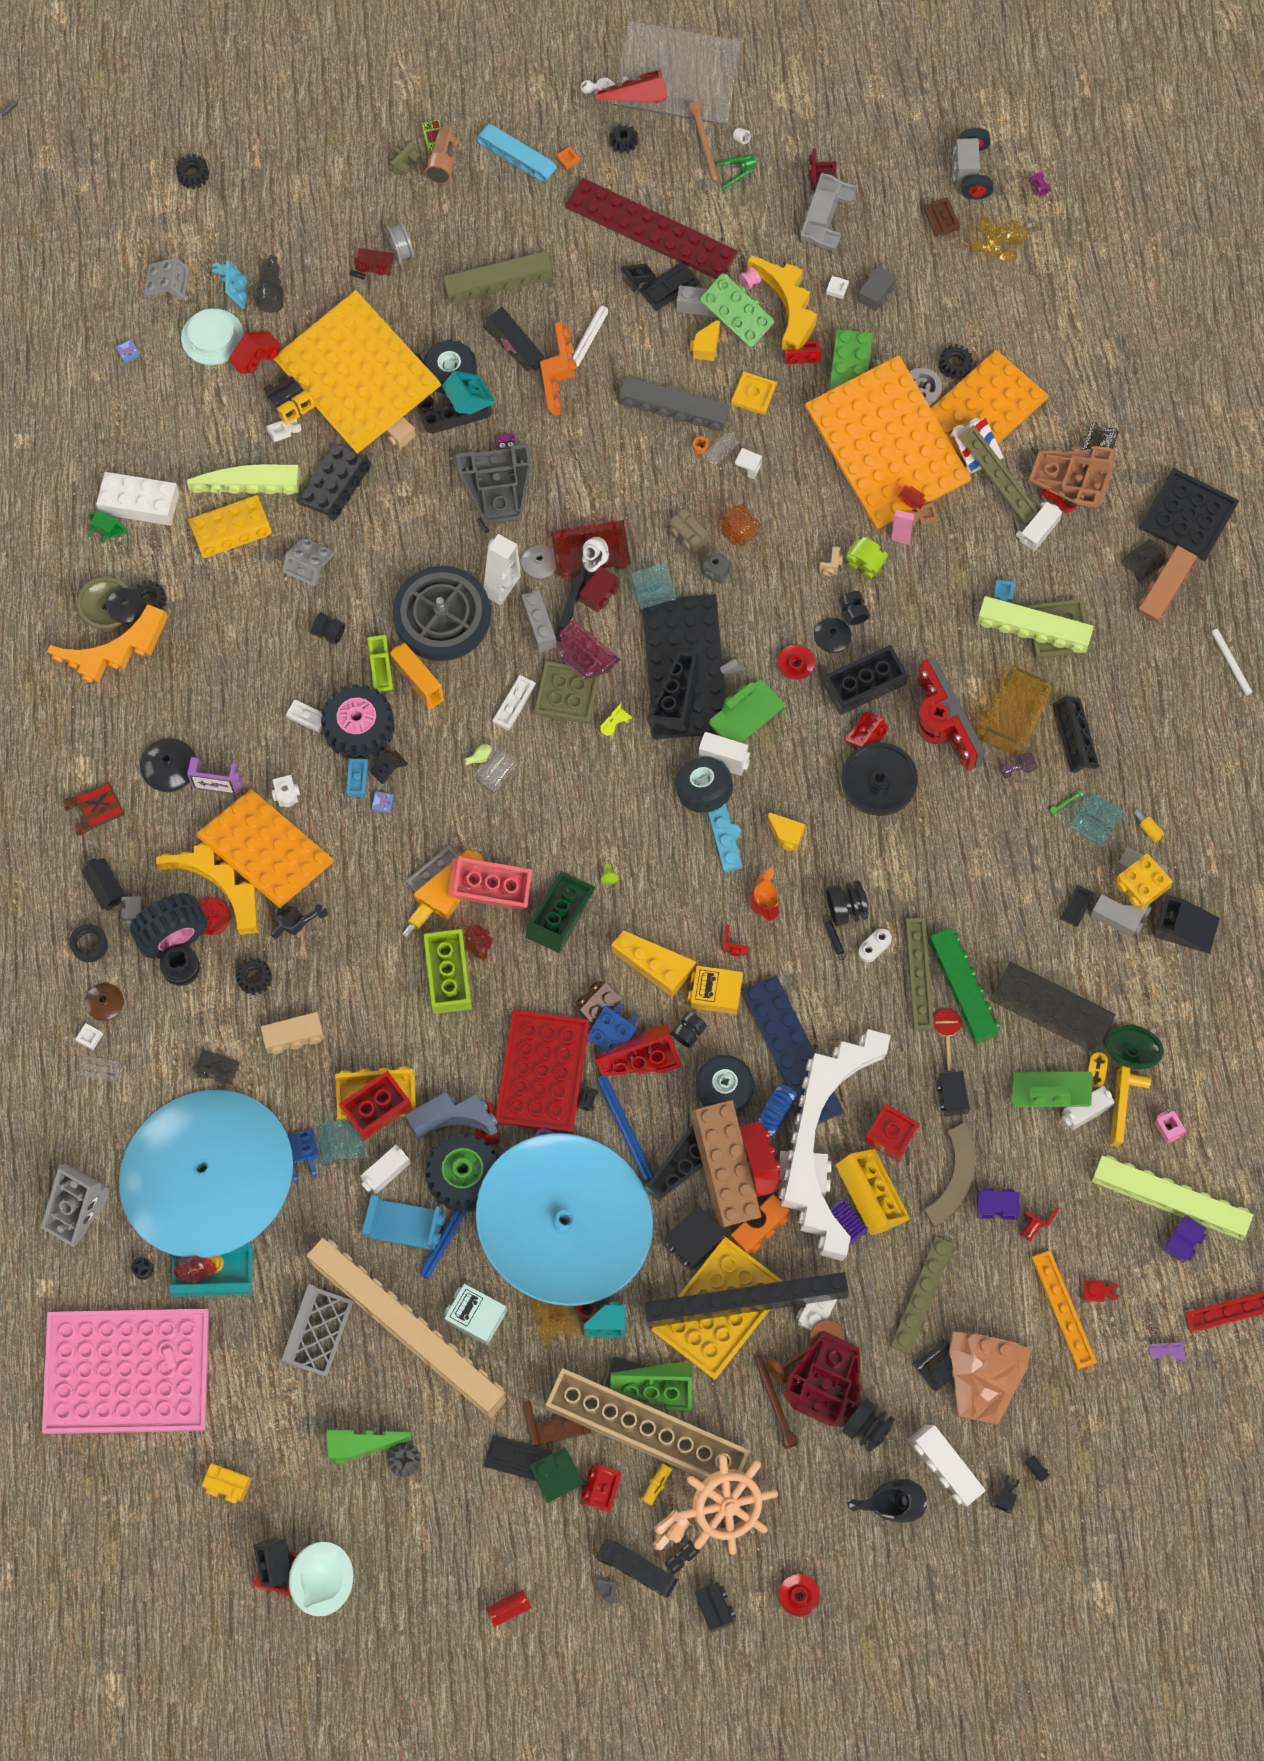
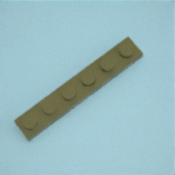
M972 425L960 434L958 438L1025 525L1038 514V509L977 428Z
M906 918L914 1032L934 1031L926 919Z
M935 1237L891 1348L910 1355L954 1247L953 1243Z

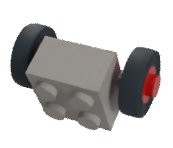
M969 128L962 131L959 139H957L956 146H953V156L951 157V166L954 167L952 182H955L956 189H961L964 197L972 200L984 199L993 192L992 179L979 175V152L987 149L991 142L990 133L983 128Z

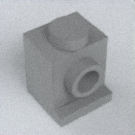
M141 896L122 897L121 899L124 905L122 907V918H125L126 926L130 927L136 915L144 909V902Z

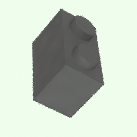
M877 266L860 290L858 302L874 311H877L880 306L883 307L887 301L888 294H892L897 286L895 283L896 276Z

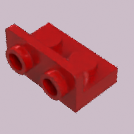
M865 711L845 741L848 745L860 748L866 744L880 742L889 728L882 717Z
M592 1465L587 1473L586 1487L581 1493V1505L610 1512L621 1472L603 1465Z

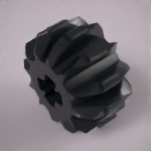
M627 123L623 127L620 124L618 128L613 127L612 132L609 134L610 147H613L614 152L619 150L620 154L623 151L629 154L630 150L634 151L636 145H638V133L634 131L633 126L628 128Z

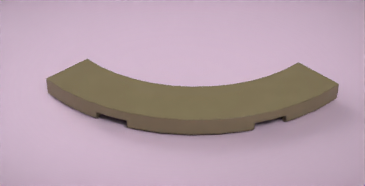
M965 1122L947 1132L954 1150V1172L951 1182L943 1195L932 1205L924 1209L933 1228L948 1219L960 1206L969 1191L973 1179L975 1151Z

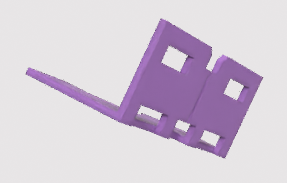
M1185 1342L1151 1344L1149 1346L1150 1356L1157 1359L1165 1354H1170L1176 1357V1362L1185 1361Z

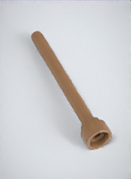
M693 102L688 105L689 113L695 118L711 179L717 181L718 174L701 117L703 111L702 103Z

